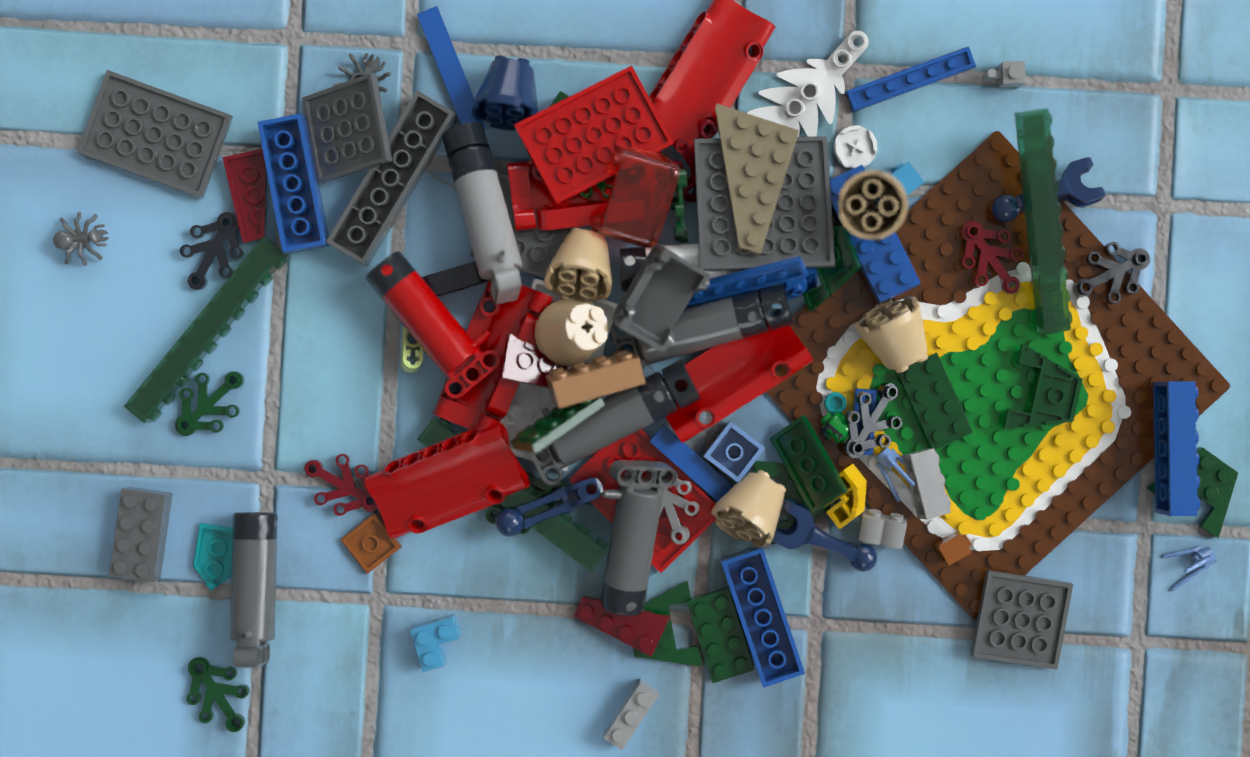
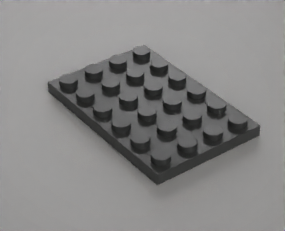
M107 70L77 152L204 198L233 116Z

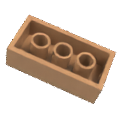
M626 349L614 352V356L606 358L605 355L595 357L593 362L585 364L584 361L571 365L572 368L565 370L562 367L551 370L550 374L545 375L551 400L558 408L646 384L639 357L630 351L627 352Z

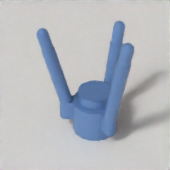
M887 447L875 457L877 460L875 465L883 475L895 500L899 502L900 498L884 468L886 467L889 470L894 467L911 486H914L915 483L897 464L898 461L904 464L903 458L894 449L890 450Z
M1199 545L1192 549L1162 554V558L1195 554L1192 556L1194 564L1184 570L1185 573L1193 572L1171 587V591H1175L1197 574L1209 568V565L1217 562L1216 556L1210 547L1202 549Z

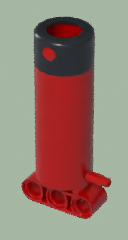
M396 251L385 258L366 275L365 279L449 380L445 386V391L449 397H461L498 367L500 363L499 355L495 351L487 350L483 352L479 348L491 336V333L486 330L472 339L400 251ZM487 354H492L496 358V364L492 367L486 366L483 362ZM470 368H475L479 372V377L475 381H470L466 377V372ZM453 382H458L462 386V390L458 395H453L449 391V385Z

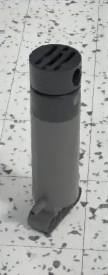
M781 283L761 288L760 293L758 290H752L685 309L672 329L675 342L665 353L626 331H619L614 322L610 329L616 350H624V344L632 345L634 349L632 353L639 357L642 371L644 372L646 365L769 331V326L772 331L793 325V318L784 286ZM780 304L782 307L779 309H775L772 307V305Z
M682 360L661 369L664 378L657 371L644 378L646 384L615 392L602 399L605 404L602 408L543 448L548 452L547 459L541 460L538 458L537 453L529 452L543 481L548 485L557 484L563 476V468L677 412L678 406L676 402L683 409L701 400ZM678 379H684L688 385L685 389L681 390L675 386V382ZM548 408L541 410L543 417L551 413ZM529 424L524 429H528L534 424ZM551 468L557 470L558 478L550 479L547 476V470Z

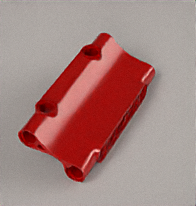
M712 0L707 11H703L695 20L651 92L649 98L673 142L679 138L684 139L688 143V149L693 157L694 139H700L699 123L704 119H710L718 127L715 112L716 105L720 104L731 108L764 54V46L776 28L773 23L749 11L734 0ZM750 46L752 47L751 55H749L748 49ZM680 143L678 149H681L684 143Z
M659 152L636 164L640 167L642 174L641 179L637 183H628L624 177H610L604 180L606 184L612 185L615 189V196L612 199H605L602 196V192L595 185L592 187L593 195L590 198L585 199L579 193L558 205L555 204L540 174L535 172L536 167L533 161L507 163L516 231L535 228L554 230L645 218L646 215L668 213L669 200L665 190L662 153ZM631 169L628 173L633 175L636 173V170ZM587 189V190L583 191V193H584V194L589 193V192H590V189ZM607 189L604 193L609 195L612 193V190Z
M489 279L466 332L474 339L479 334L488 330L491 336L479 348L483 352L487 350L495 351L500 357V363L496 369L459 398H451L447 395L445 386L449 380L446 378L432 414L469 430L476 429L479 433L482 430L500 424L501 420L505 418L520 382L500 378L507 334H512L517 339L536 347V321L553 300V297L522 284L517 300L497 305L494 303V309L491 312H485L483 309L484 302L491 300L494 303ZM487 354L483 362L486 366L492 367L496 364V358L492 354ZM470 368L466 372V377L470 381H475L479 377V372L475 368ZM460 384V389H459L457 392H454V393H453V392H450V393L453 394V395H458V394H460V392H461V390H462L461 384Z
M769 326L768 332L714 346L685 364L701 400L683 409L676 402L678 411L667 416L666 419L683 444L786 380L789 376L814 360L790 326L772 331ZM778 364H782L786 369L782 377H778L774 372ZM678 379L675 382V386L681 390L685 389L688 385L684 379ZM704 411L709 412L711 415V420L707 424H702L699 420V415Z
M500 423L482 430L481 433L476 429L466 431L390 462L384 470L367 476L365 478V486L379 508L387 534L391 539H395L411 532L423 533L484 508L503 502L504 496L529 487V478L510 448L506 427Z

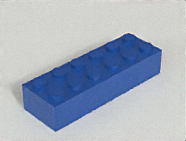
M300 113L258 121L282 252L293 254L330 247L331 245L326 242L329 234L320 187L316 179L305 116Z
M863 165L830 179L831 211L839 226H844L838 214L840 191L851 177L865 171ZM877 197L878 203L876 205L879 207L880 199ZM848 231L862 266L860 270L877 305L920 285L921 282L896 232L882 239L870 240L861 239Z
M1195 381L1153 382L1155 513L1170 517L1197 516V511L1200 509V500L1197 497V488L1200 485V479L1197 475L1199 455L1196 453V444L1199 441L1196 421H1198L1199 413L1196 408L1198 388L1195 386Z
M753 547L720 558L763 688L805 674L764 549Z

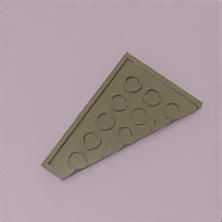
M717 104L715 112L718 134L721 141L720 145L726 170V181L729 188L728 192L733 211L738 249L760 256L800 130Z

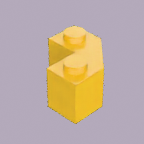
M854 464L839 473L849 492L841 496V501L826 512L839 530L865 510L867 481Z

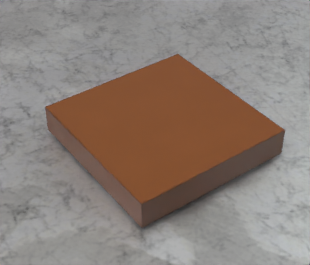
M376 512L340 539L367 574L403 547L396 538L391 539L389 537L384 522Z

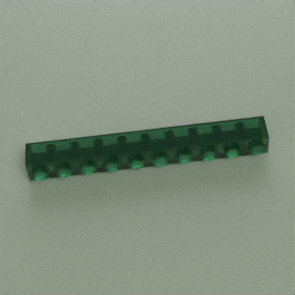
M1048 108L1014 112L1037 332L1046 335L1071 330L1070 324L1073 319L1068 305L1070 293L1066 286L1068 272L1064 266V259L1066 257L1065 248L1062 246L1064 230L1062 224H1060L1061 205L1057 198L1059 183L1055 178L1057 162L1053 157L1052 149L1055 145L1050 129L1052 116Z
M263 236L124 407L143 423L155 422L161 416L162 412L160 410L165 404L169 405L175 399L176 395L174 393L179 387L183 388L189 382L190 378L188 376L193 370L197 371L203 365L204 361L202 359L207 353L210 355L217 348L218 344L216 342L220 337L224 338L232 329L230 325L234 320L238 321L244 315V308L248 303L252 304L258 298V291L262 286L266 287L272 281V274L276 269L280 270L286 264L287 259L285 258L289 254L283 253L277 244Z
M441 417L440 419L433 418L417 440L426 447H429L463 432L459 430L455 432L450 428L451 424ZM529 484V487L504 496L501 504L506 508L516 509L518 505L541 497L537 494L538 490ZM551 502L526 512L522 515L523 519L554 508L556 504ZM569 513L549 518L531 526L591 573L595 571L609 552L608 544L599 537L597 539L589 534L591 531L583 524L579 526L572 521L573 517Z

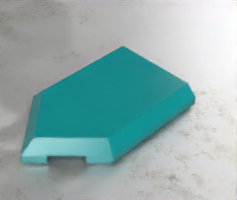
M200 523L193 567L206 582L209 590L212 591L231 577L233 527Z

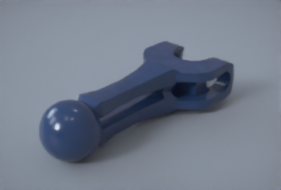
M1086 157L1071 162L1063 172L1060 180L1043 189L1020 194L1016 197L1009 194L998 196L993 201L991 210L993 216L998 221L1007 223L1015 220L1019 213L1041 204L1068 201L1076 207L1084 208L1103 200L1106 197V193L1102 187L1089 188L1081 182V175L1089 172L1094 165L1092 159Z
M589 478L567 488L560 487L544 497L518 505L516 509H503L496 517V528L504 536H515L521 532L522 528L528 529L549 518L571 513L575 507L598 499L602 494L603 486L598 479ZM590 484L597 487V492L593 495L586 492V488ZM561 499L564 501V503L548 511L523 519L522 515L535 508Z
M789 498L785 500L783 506L787 513L795 517V521L788 529L776 527L773 542L787 549H796L804 544L829 549L848 559L852 567L861 572L869 571L876 565L877 553L872 546L868 544H858L855 546L853 543L843 541L828 534L814 524L813 517L806 505Z

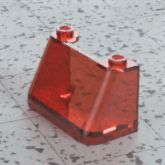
M616 145L614 152L610 156V164L616 171V176L605 212L599 211L592 217L591 229L597 234L652 249L659 241L678 181L679 168L663 153Z

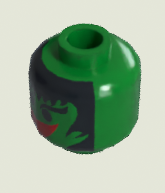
M835 411L832 414L827 412L820 420L822 423L820 432L831 442L844 443L849 438V427L845 421V415L840 411Z

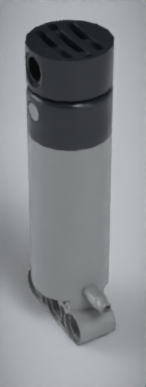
M465 123L454 126L443 133L442 140L479 275L482 279H490L495 305L517 300L521 288L518 271L522 268L523 264L484 126L480 123Z

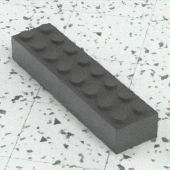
M416 90L388 137L392 161L368 170L326 241L328 244L363 265L369 266L442 144L443 133L450 129L457 119L455 112Z

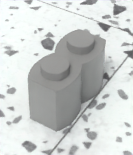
M877 509L864 511L859 541L902 549L908 519L903 518L904 516L898 513L884 515Z

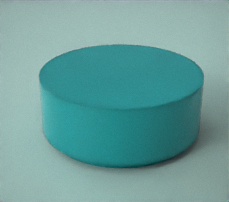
M831 392L824 399V407L830 413L835 411L843 412L846 408V398L839 392Z

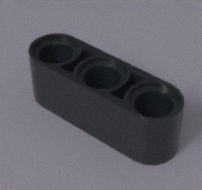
M476 261L422 277L437 297L488 282V280L480 277Z

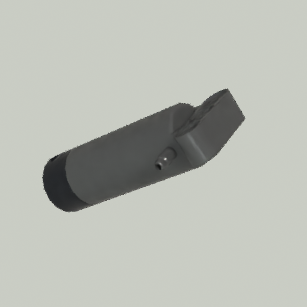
M617 460L610 466L609 473L619 483L618 490L602 492L603 498L617 500L601 605L605 610L614 614L635 616L641 614L645 608L663 489L675 484L677 473L664 462ZM626 470L624 475L620 476L621 472ZM646 470L645 475L641 477V474Z
M236 512L233 514L230 639L237 641V647H235L233 654L235 668H258L268 663L270 659V644L267 641L275 638L277 513Z

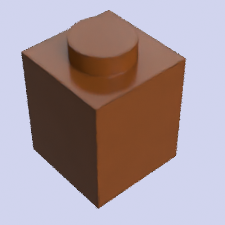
M957 531L934 544L943 562L948 566L972 553L969 548L972 545L968 537Z

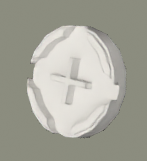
M859 125L849 126L843 129L835 138L833 145L834 155L837 161L845 168L854 169L860 165L866 167L875 158L878 150L877 140L873 133Z

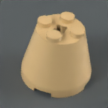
M869 170L854 175L844 184L839 194L838 214L841 222L850 233L861 239L876 240L885 238L894 233L905 220L908 210L906 192L902 184L894 176L884 171ZM877 197H878V198H882V197H883V199H881V201L879 202V207H878V206L876 205V204L878 203V200H877L876 198H877Z
M578 227L572 228L547 268L545 276L547 289L553 290L560 295V300H574L593 305V301L602 298L606 300L611 292L612 275L605 234L601 231L583 230Z
M905 296L903 298L904 301H886L864 313V319L861 322L855 323L859 336L886 368L895 370L896 373L904 372L909 368V365L915 362H923L928 358L921 307L914 296Z
M559 300L551 303L544 309L535 324V339L539 350L559 366L568 367L577 362H585L607 339L608 324L603 310L599 307L574 300Z
M759 470L757 473H747L740 482L735 484L715 504L711 511V514L715 515V523L720 529L738 541L743 539L752 542L753 547L766 548L773 540L786 488L783 485L769 479V474L762 470Z

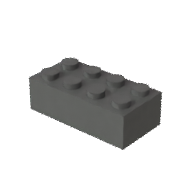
M135 487L121 489L109 576L146 582H155L161 579L173 493Z

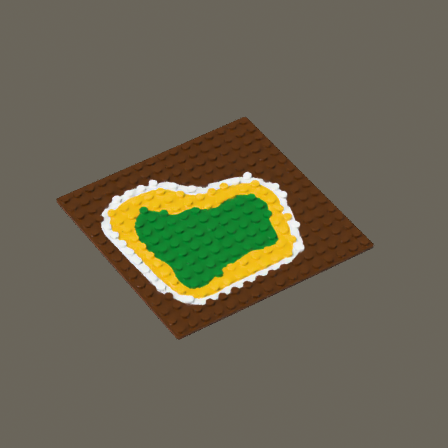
M1000 131L993 132L907 211L902 225L895 231L921 283L918 287L891 300L892 302L904 301L903 298L905 296L917 298L921 307L928 349L927 355L929 356L937 352L973 431L969 435L935 449L940 459V472L945 478L944 488L950 498L951 513L927 520L918 519L909 483L894 467L889 470L886 467L884 468L900 498V501L897 502L883 475L875 465L877 463L875 457L885 448L874 447L873 456L863 455L860 458L854 459L846 454L844 450L845 442L833 443L820 432L822 426L820 420L828 412L824 407V399L829 393L839 392L844 395L847 404L841 413L845 415L847 411H853L854 388L877 390L878 402L880 399L878 395L879 386L882 383H892L897 387L898 395L894 400L888 402L877 421L888 419V417L894 415L902 419V426L899 429L887 428L875 431L874 438L879 434L890 436L891 444L888 446L889 449H894L901 457L904 454L930 448L896 371L886 368L859 336L855 328V323L861 322L864 319V313L878 306L860 269L816 310L809 312L805 304L792 316L793 325H790V327L807 348L814 361L766 392L792 421L806 415L839 473L850 465H855L867 481L865 501L872 509L880 510L881 514L884 515L898 513L903 515V518L908 519L903 543L973 619L978 617L986 569L1026 575L1154 458L1153 382L1195 381V386L1198 388L1196 408L1198 409L1199 416L1230 388L1229 382L1140 285V289L1136 294L1128 295L1125 293L1124 285L1129 281L1130 277L1127 271L1124 273L1119 290L1121 300L1116 304H1108L1105 299L1113 278L1094 287L1092 293L1088 296L1078 297L1074 294L1073 284L1081 279L1090 280L1109 270L1098 265L1087 264L1085 258L1088 253L1096 251L1103 258L1119 262L1114 256L1105 254L1104 245L1064 201L1050 202L1029 208L1019 213L1015 220L1007 223L1000 222L993 216L991 207L993 201L998 196L1009 194L1016 197L1017 195L1030 193L1049 186ZM977 221L982 225L983 229L993 231L1008 230L1010 232L1011 239L1007 243H999L995 239H983L988 246L1007 249L1018 247L1023 250L1024 257L1019 261L996 256L1008 274L1019 280L1020 288L1016 293L1005 294L1001 290L1002 280L989 262L986 272L988 283L982 287L974 284L973 279L977 275L980 250L975 244L973 252L975 265L973 268L964 269L961 266V259L964 257L966 241L961 235V229L965 223ZM970 228V234L975 236L976 229ZM1001 233L1000 238L1003 241H1005L1007 239V235L1005 233ZM1015 250L1013 256L1019 258L1020 253ZM1091 255V260L1095 262L1096 257ZM969 258L965 259V265H971V260ZM982 276L978 277V283H984V278ZM1010 281L1008 283V287L1010 289H1013L1015 287V283L1013 281ZM1086 284L1082 285L1084 291H1087ZM1132 284L1129 285L1130 291H1134ZM1111 294V300H1112V301H1115V300H1116V297H1115L1114 294ZM1021 344L1031 347L1034 351L1041 353L1049 360L1083 379L1073 422L1009 429L1002 428L1006 408L1026 413L1030 411L1039 369L1016 364ZM778 364L774 372L778 377H782L786 369L782 364ZM896 419L893 420V426L896 424ZM898 461V466L906 473L904 464ZM956 531L962 535L965 534L971 542L972 546L969 548L972 553L948 566L943 562L934 544Z

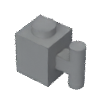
M1025 61L1002 62L997 66V70H988L982 76V81H997V89L1019 88L1026 83Z

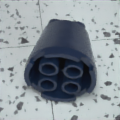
M498 55L495 56V60L490 64L473 101L472 115L476 120L483 119L489 122L492 128L516 131L514 128L515 124L539 112L534 70L530 66V61L525 58H518L516 60Z

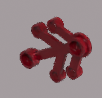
M710 119L702 120L698 125L700 139L714 137L718 131L716 123ZM709 124V128L704 131V126ZM679 138L675 140L673 147L678 153H681L692 171L690 180L687 177V187L682 188V197L687 202H696L694 157L688 149V143L684 139ZM684 143V146L678 149V145ZM672 160L669 163L668 168L672 173L676 172V170H673L676 164H679L680 170L683 169V164L680 161ZM694 188V191L688 194L689 190Z
M977 221L965 223L961 229V235L966 241L961 266L964 269L973 268L975 265L973 257L975 244L980 250L977 275L973 279L974 284L982 287L988 283L986 272L989 262L1002 280L1001 290L1005 294L1016 293L1020 288L1019 280L1008 274L996 256L1019 261L1024 257L1023 250L1018 247L1007 249L988 246L983 239H995L999 243H1007L1011 239L1010 232L1008 230H986ZM970 228L976 229L975 236L970 234ZM1001 233H1005L1007 235V239L1005 241H1003L1000 238ZM1015 250L1020 253L1019 258L1013 256ZM966 258L971 260L970 266L965 265L964 261ZM979 276L984 278L983 284L978 283L977 279ZM1010 281H1013L1015 283V287L1013 289H1010L1008 287V283Z
M339 454L335 460L336 464L341 468L344 480L324 470L323 464L319 460H310L305 464L304 470L309 477L318 476L340 488L326 493H317L314 497L317 505H324L330 500L352 495L358 498V500L346 504L339 502L334 506L333 511L337 516H342L348 511L363 508L369 512L378 509L375 501L372 505L367 503V498L372 496L365 486V478L369 473V468L365 464H360L355 468V474L357 477H360L363 491L355 487L349 466L350 458L347 454ZM341 456L346 458L345 464L339 462ZM311 465L316 466L317 470L315 473L309 470ZM360 467L365 468L366 472L364 475L359 474L358 469ZM320 494L324 495V502H319L318 496ZM338 505L344 507L343 513L337 511Z

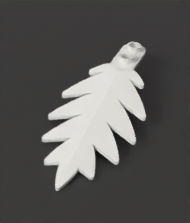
M854 31L848 35L827 60L808 59L807 63L817 69H793L777 73L778 77L798 87H777L759 91V95L782 106H767L748 111L747 113L800 130V122L808 137L817 136V104L827 122L832 124L836 105L835 86L841 94L845 93V83L842 75L868 47L869 39L867 35L862 31ZM856 38H860L862 40L860 46L854 45V40ZM846 55V62L840 63L839 57Z

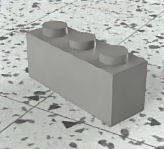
M925 448L902 455L906 474L915 483L914 486L910 485L918 519L927 520L951 513V502L945 492V478L940 472V459L935 449Z
M640 678L604 731V739L623 750L659 696L658 690Z

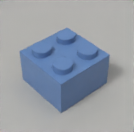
M728 420L703 453V456L736 482H740L764 451L765 447Z

